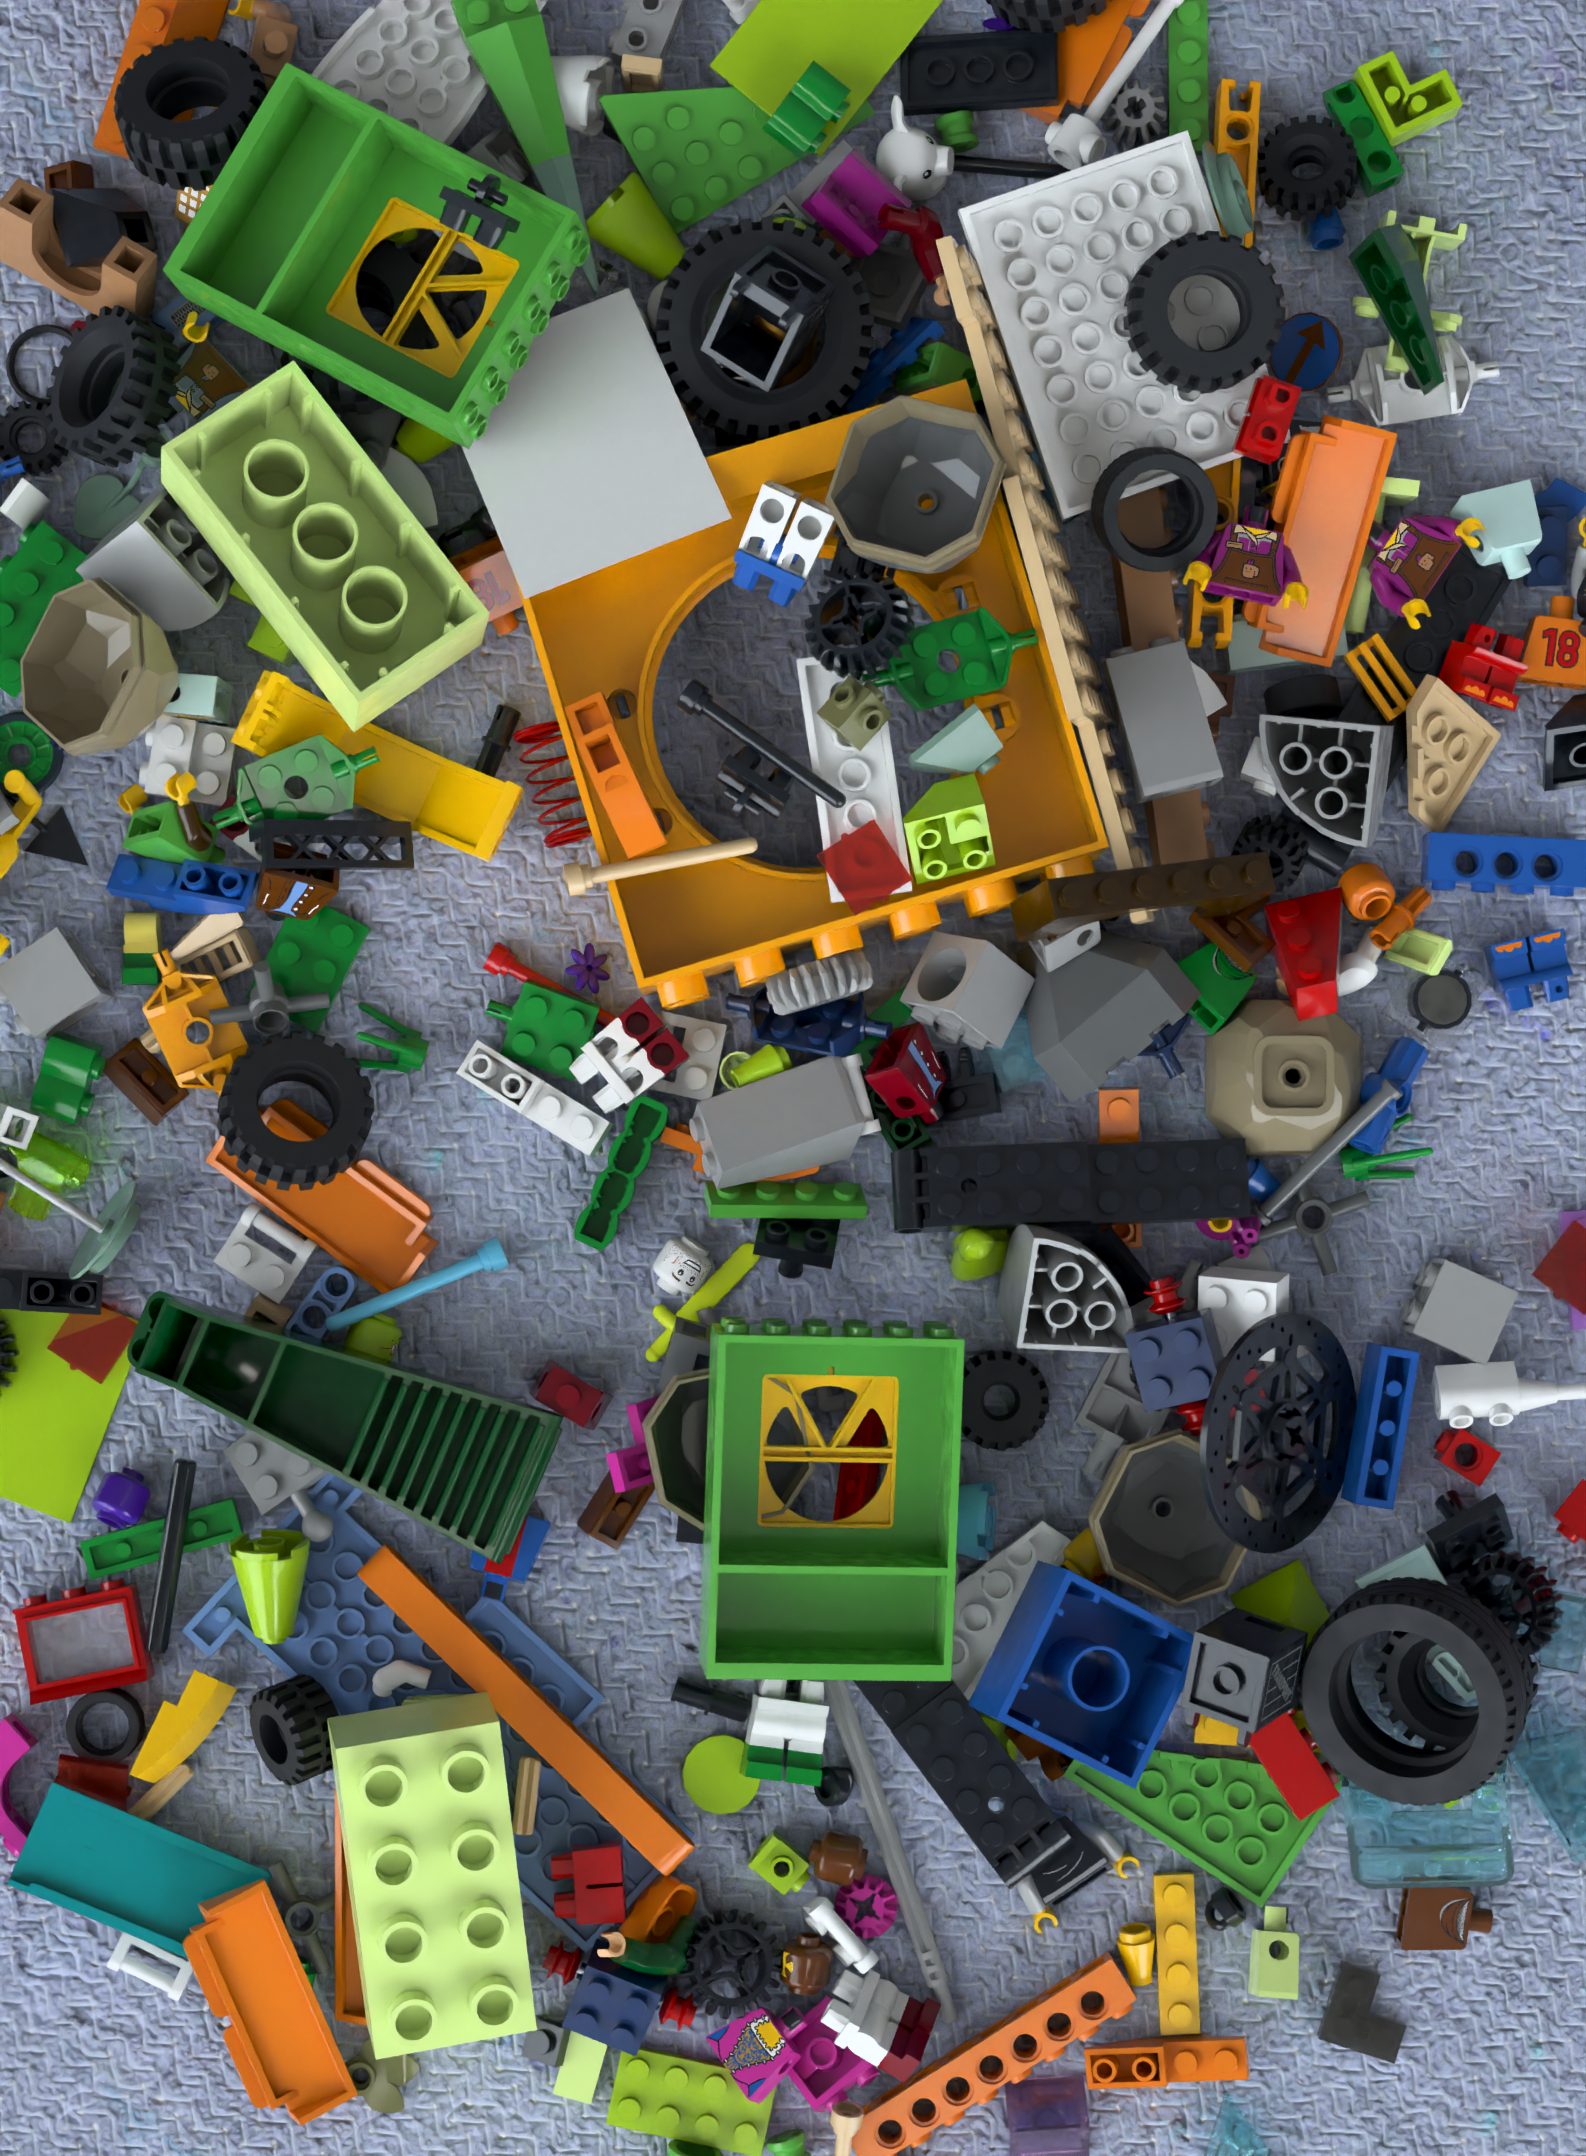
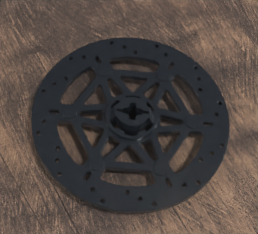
M1291 1312L1277 1313L1260 1320L1250 1327L1237 1340L1223 1360L1206 1402L1200 1435V1471L1205 1497L1209 1509L1222 1532L1235 1544L1250 1551L1277 1553L1290 1549L1302 1542L1326 1517L1344 1483L1356 1412L1355 1384L1352 1370L1342 1345L1333 1332L1314 1317ZM1299 1345L1307 1349L1320 1364L1324 1375L1319 1382L1296 1361ZM1276 1347L1275 1362L1247 1386L1244 1379L1249 1370L1265 1353ZM1296 1376L1308 1388L1305 1393L1296 1397ZM1273 1379L1269 1400L1259 1396V1391ZM1283 1385H1284V1386H1285V1395H1284V1397H1281V1395H1282V1390H1283ZM1313 1401L1311 1406L1304 1413L1302 1407ZM1331 1402L1332 1431L1325 1459L1323 1457L1326 1411L1327 1405ZM1252 1403L1261 1407L1256 1415L1251 1409ZM1233 1406L1236 1409L1232 1461L1227 1465L1226 1434ZM1314 1421L1312 1443L1308 1438V1427ZM1247 1422L1252 1429V1438L1245 1445ZM1302 1452H1305L1308 1456L1307 1462L1299 1458ZM1255 1453L1258 1458L1250 1464L1246 1465V1463ZM1292 1465L1300 1469L1301 1472L1287 1486L1290 1467ZM1278 1468V1474L1275 1484V1470ZM1262 1469L1264 1474V1490L1252 1480V1475ZM1312 1479L1314 1487L1310 1494L1297 1509L1283 1518L1285 1503ZM1240 1485L1246 1488L1263 1504V1516L1260 1521L1250 1516L1238 1502L1235 1491Z

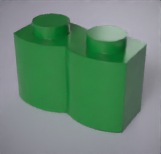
M813 60L762 129L799 159L806 150L813 155L827 137L821 131L827 122L831 120L836 124L850 106L845 101V98L851 90Z
M61 1031L52 1034L43 1056L40 1074L30 1103V1110L72 1124H76L83 1116L88 1117L95 1101V1094L90 1093L93 1079H100L106 1063V1058L101 1056L103 1045Z

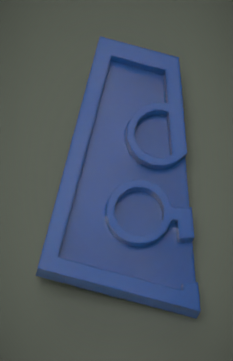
M911 317L904 331L893 328L890 332L892 337L882 349L879 347L868 356L870 360L866 371L860 379L861 382L839 411L843 415L864 410L890 385L893 379L890 373L893 370H900L907 364L910 366L920 356L918 353L919 346L930 335L937 340L946 330L934 319Z

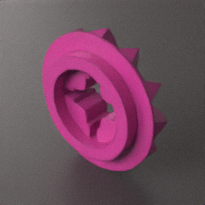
M862 1874L861 1880L854 1879L851 1885L839 1888L834 1907L837 1915L856 1936L866 1939L879 1937L892 1926L897 1915L898 1903L895 1892L885 1880L875 1875ZM872 1893L876 1894L872 1904V1908L876 1913L874 1915L867 1913L864 1917L861 1916L857 1920L859 1906L855 1903L854 1899L864 1901L867 1897L870 1898Z

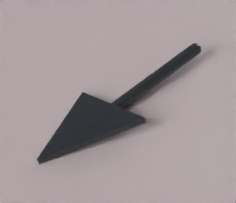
M4 795L13 808L17 802L12 797ZM63 806L59 808L46 825L34 816L30 823L40 832L25 849V852L89 866Z

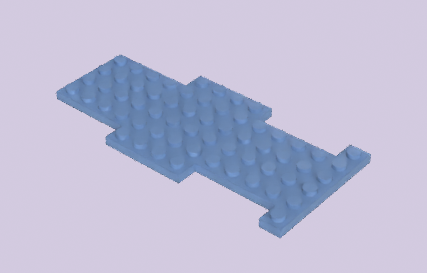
M331 1473L320 1479L307 1494L317 1510L325 1511L331 1516L334 1527L331 1535L326 1540L321 1542L310 1540V1551L294 1633L286 1637V1641L280 1644H265L262 1642V1639L254 1636L236 1572L181 1630L205 1654L211 1657L238 1629L290 1678L299 1674H305L306 1676H312L316 1682H319L330 1695L339 1716L402 1706V1702L408 1696L477 1693L378 1597L357 1574V1571L375 1554L383 1543L347 1511L364 1491ZM297 1507L275 1529H290L302 1532L303 1517ZM481 1597L464 1617L692 1839L695 1833L579 1726L602 1702L605 1695L504 1601L498 1602ZM395 1660H404L432 1670L426 1689L405 1682L392 1690V1694L388 1697H380L373 1692L372 1679L377 1670ZM496 1712L500 1722L512 1822L520 1758L530 1755L539 1757L542 1761L534 1831L531 1835L513 1833L520 1892L587 1953L594 1945L596 1938L600 1939L601 1933H605L614 1923L577 1924V1918L555 1917L554 1893L575 1890L574 1878L552 1879V1855L572 1851L573 1846L576 1844L593 1845L605 1843L609 1840L622 1839L623 1879L625 1880L627 1908L660 1874V1871Z

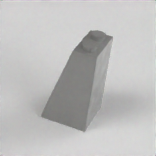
M1172 636L1149 642V649L1134 652L1133 646L1113 650L1110 652L1111 658L1105 659L1102 664L1137 804L1214 786L1224 777L1184 640L1173 642Z
M826 1056L697 1102L694 1116L689 1121V1127L693 1140L700 1142L703 1150L702 1165L707 1177L712 1176L716 1190L851 1159L865 1121L840 1056Z

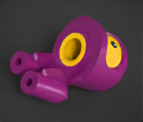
M1251 1216L1248 1220L1195 1222L1198 1229L1209 1238L1220 1241L1230 1240L1231 1245L1234 1246L1233 1253L1239 1259H1245L1249 1256L1252 1243L1257 1241L1261 1228V1222L1256 1216Z

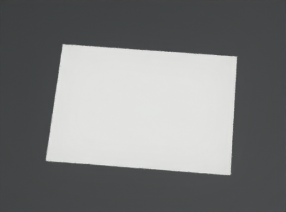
M629 288L550 318L545 331L540 336L536 335L528 348L529 356L521 370H515L508 382L509 390L504 401L498 406L495 405L488 416L489 422L484 435L479 440H474L470 449L462 446L524 599L732 518Z

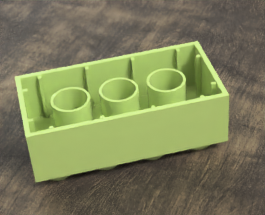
M294 360L161 447V483L353 732L482 644L490 614Z
M487 1691L327 1718L366 2023L376 2060L537 2030L500 1722Z

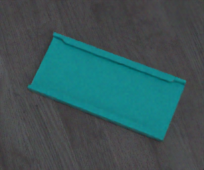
M52 1782L7 1885L188 1958L183 1948V1941L186 1936L191 1934L189 1928L205 1922L198 1903L259 1879H264L268 1886L272 1875L266 1869Z

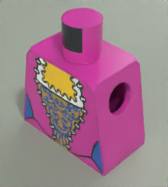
M760 2006L759 2010H752L745 2014L744 2018H738L709 2034L706 2040L746 2098L759 2104L801 2058L802 2054L792 2038L808 2026V2023L795 2006H792L779 2018H776L770 2009Z

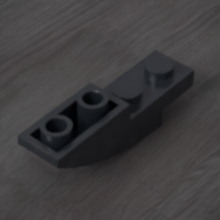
M0 1268V1309L101 1315L104 1275L83 1274L77 1279H71L69 1272Z

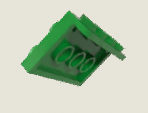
M41 521L38 526L31 523L18 540L22 546L13 557L7 554L0 561V688L14 699H17L22 692L20 660L53 595L84 582L76 568L87 555L44 521Z

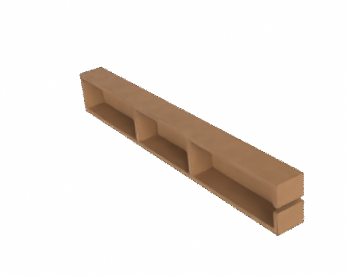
M1157 486L1119 500L1117 521L1121 532L1129 542L1141 548L1154 549L1167 545L1173 540L1171 527L1164 526L1163 524L1164 511L1168 509L1165 487ZM1111 554L1123 647L1133 646L1134 652L1149 649V642L1170 636H1172L1173 642H1178L1179 629L1183 628L1184 622L1182 607L1180 604L1174 605L1173 598L1174 589H1178L1177 569L1165 572L1142 571L1130 567ZM1200 789L1144 802L1153 866L1215 858L1213 841H1206L1205 828L1206 825H1210V812L1207 801L1201 802Z

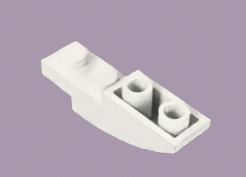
M476 1040L456 1074L592 1158L614 1125Z

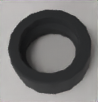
M1313 674L1287 679L1267 688L1263 693L1266 712L1269 715L1328 720L1338 715L1343 709L1336 677L1328 674Z
M111 1688L87 1693L78 1699L69 1711L65 1725L67 1741L73 1752L87 1763L98 1766L116 1764L132 1754L142 1741L145 1731L144 1712L137 1699L125 1690ZM100 1703L117 1705L128 1718L129 1730L127 1737L119 1746L113 1749L104 1750L96 1748L87 1741L83 1734L82 1723L85 1714L91 1707Z

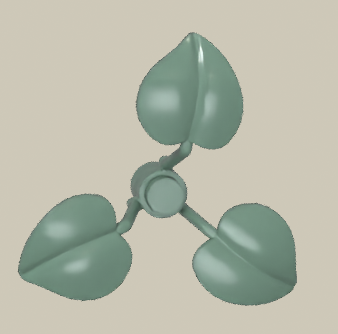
M122 373L112 388L110 402L119 387ZM161 418L158 425L165 424L166 422ZM160 431L156 439L151 436L147 439V450L140 454L141 460L138 462V466L125 488H123L119 479L108 474L92 476L80 486L75 498L74 531L78 535L102 540L140 504L129 493L135 488L147 466L154 469L161 468V447L171 441L167 434Z

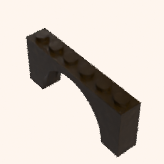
M1259 852L1047 879L1012 901L1010 907L1018 942L1054 938L1072 929L1100 920L1165 907L1196 906L1198 919L1234 914L1271 894L1276 889L1268 852Z

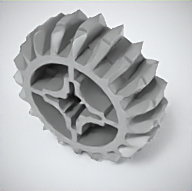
M859 950L849 951L806 963L770 976L765 982L768 991L766 994L769 1004H772L774 1013L779 1015L791 1014L870 989L874 984L873 972L864 952Z

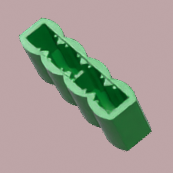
M642 1094L630 1105L625 1117V1131L613 1142L608 1155V1167L600 1173L593 1185L591 1204L581 1212L576 1222L575 1240L599 1251L606 1249L612 1243L620 1225L619 1214L625 1211L632 1202L636 1191V1178L648 1167L653 1153V1142L661 1136L664 1128L667 1126L669 1119L668 1106Z

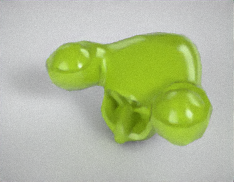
M970 1228L956 1236L953 1240L954 1250L950 1267L953 1277L959 1281L970 1282L989 1277L1003 1268L1005 1253L1011 1238L1007 1235V1229L982 1230Z

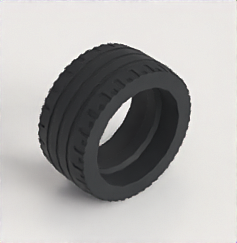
M1164 447L1137 448L1113 460L1098 478L1099 480L1096 482L1091 499L1092 522L1097 536L1104 547L1123 563L1135 569L1149 572L1174 570L1194 560L1210 542V538L1213 536L1216 528V521L1218 520L1217 496L1207 474L1189 457ZM1150 470H1165L1179 476L1188 488L1191 498L1189 519L1181 533L1167 545L1154 549L1141 548L1129 542L1119 528L1117 521L1119 499L1126 486L1141 473Z

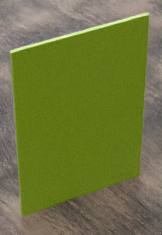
M760 0L709 67L770 117L813 60L848 87L851 92L845 98V101L850 106L836 124L829 120L821 130L827 135L815 151V154L821 158L943 0Z
M102 1306L101 1315L1 1309L0 1321L6 1320L9 1323L8 1328L1 1334L3 1336L8 1334L16 1335L17 1340L7 1344L8 1350H19L20 1355L8 1358L9 1364L18 1366L17 1372L5 1371L4 1373L6 1377L10 1378L12 1385L10 1387L0 1385L2 1394L0 1397V1497L71 1523L131 1368L127 1357V1349L139 1320Z

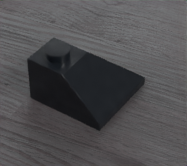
M1586 693L1574 695L1545 725L1544 791L1586 785Z

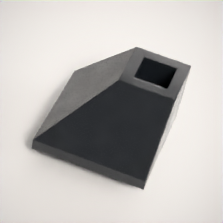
M51 188L47 191L48 194L54 196L53 216L66 267H102L103 261L122 236L129 238L152 252L157 250L148 211L118 188Z

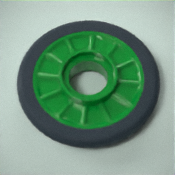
M12 712L0 716V790L3 795L15 798L20 797L17 793H11L6 790L4 786V778L9 771H21L35 789L41 793L50 787L58 777L64 758V752H60L49 743L52 738L24 712ZM18 744L27 745L31 751L30 760L22 766L14 765L10 760V751Z

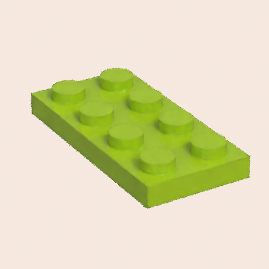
M640 2046L636 2056L621 2051L606 2124L746 2155L761 2156L776 2087L758 2104L746 2098L722 2063Z

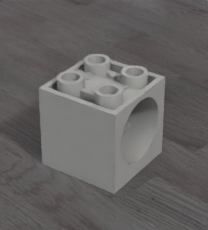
M59 927L54 928L0 964V999L4 1003L9 1001L18 1013L14 1016V1020L26 1036L31 1034L34 1038L49 1041L50 1036L55 1032L66 1031L115 998V995L74 934Z
M934 931L900 1001L912 1010L911 1016L926 1025H932L937 1029L935 1035L948 1043L956 1044L960 1040L980 1050H983L985 1046L1002 1049L1036 979L987 940Z
M1431 1258L1429 1264L1423 1262L1415 1278V1284L1419 1285L1413 1300L1407 1298L1400 1311L1398 1319L1403 1321L1400 1330L1471 1362L1487 1365L1519 1292L1446 1259Z

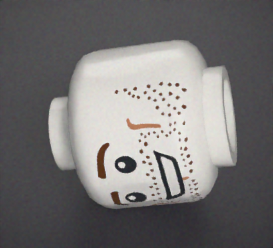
M683 1235L681 1239H669L653 1262V1270L660 1277L657 1285L674 1296L679 1291L688 1294L694 1293L712 1267L711 1261L707 1257L710 1251L686 1235Z

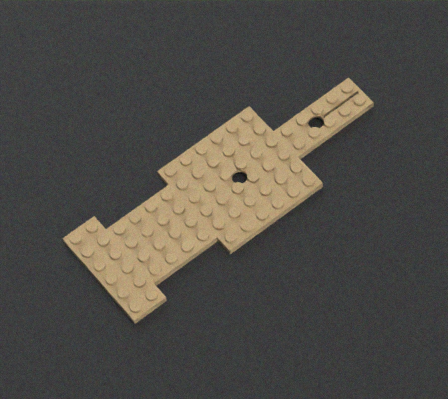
M951 235L935 240L956 317L965 332L994 441L1007 463L1004 471L1005 479L1002 480L1067 718L1079 730L1117 870L1147 867L1143 849L1138 846L1135 847L1131 834L1137 832L1133 812L1131 809L1128 810L1127 807H1123L1120 796L1127 793L1120 770L1117 771V768L1113 769L1110 756L1116 755L1113 739L1107 723L1113 722V716L1108 700L1098 693L1097 685L1103 684L1097 661H1094L1092 657L1090 658L1087 653L1086 647L1092 646L1087 624L1083 623L1082 619L1079 620L1076 609L1082 608L1076 585L1068 581L1065 574L1066 571L1071 570L1069 557L1065 547L1062 548L1061 543H1058L1055 538V534L1061 532L1055 510L1051 509L1050 504L1047 505L1046 500L1042 499L1039 492L1046 489L1040 467L1036 466L1035 461H1032L1029 455L1030 452L1035 451L1033 439L1029 428H1026L1024 422L1021 423L1018 416L1025 413L1018 390H1015L1013 383L1010 384L1008 376L1013 374L982 286L979 268L976 260L973 261L970 252L967 253L964 244L959 246ZM1159 908L1129 913L1131 922L1143 924L1155 920L1153 911L1159 910Z

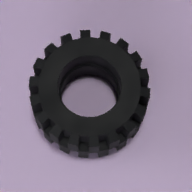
M299 1674L256 1692V1695H253L251 1699L252 1705H250L249 1709L253 1739L265 1765L280 1782L283 1781L285 1785L294 1786L333 1769L327 1718L337 1717L339 1714L330 1695L319 1682H316L310 1675Z

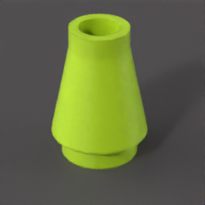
M766 1044L738 1067L730 1070L734 1084L739 1088L793 1068L784 1047Z

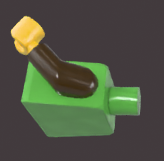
M177 772L165 784V792L170 798L176 800L178 804L168 801L140 809L139 807L148 799L143 788L138 784L132 785L120 794L118 798L120 808L132 816L129 820L130 824L122 847L153 860L183 865L185 859L222 865L225 859V850L214 845L218 834L217 828L200 818L195 802L189 800L187 794L196 787V780L190 772H184L181 776Z

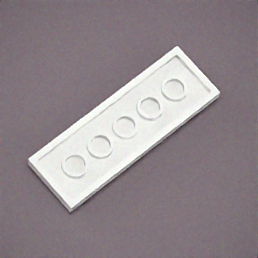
M814 657L796 659L812 772L842 792L846 797V803L843 807L834 808L815 794L831 903L912 892L888 720L861 751L857 750L840 738L817 714V711L847 677L853 678L849 673L843 679L835 671L830 673V671L825 670L821 662L817 661ZM861 676L860 680H857L856 678H853L854 680H856L857 682H859L861 685H864V684H865V682L863 683V681H862V676ZM883 686L878 687V689L884 694Z

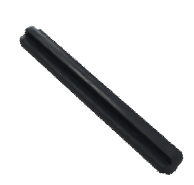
M177 1458L173 1465L145 1650L155 1654H164L168 1648L197 1465L196 1461L186 1458Z

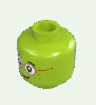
M378 1313L352 1324L344 1341V1346L392 1361L402 1337V1332L396 1326L397 1319Z

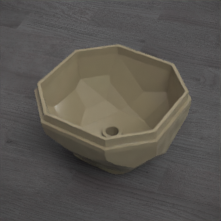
M101 577L88 579L53 595L20 660L23 712L60 747L73 756L90 755L124 748L139 738L162 715L179 682L178 665L172 657L163 629L150 615Z
M1245 998L1213 1036L1209 1034L1205 1037V1117L1227 1139L1246 1138L1247 1156L1311 1157L1362 1105L1360 1102V1090L1364 1076V1039L1338 1012L1298 1021L1290 999ZM1290 1068L1297 1070L1299 1073V1079L1295 1084L1289 1083L1285 1077L1287 1070Z

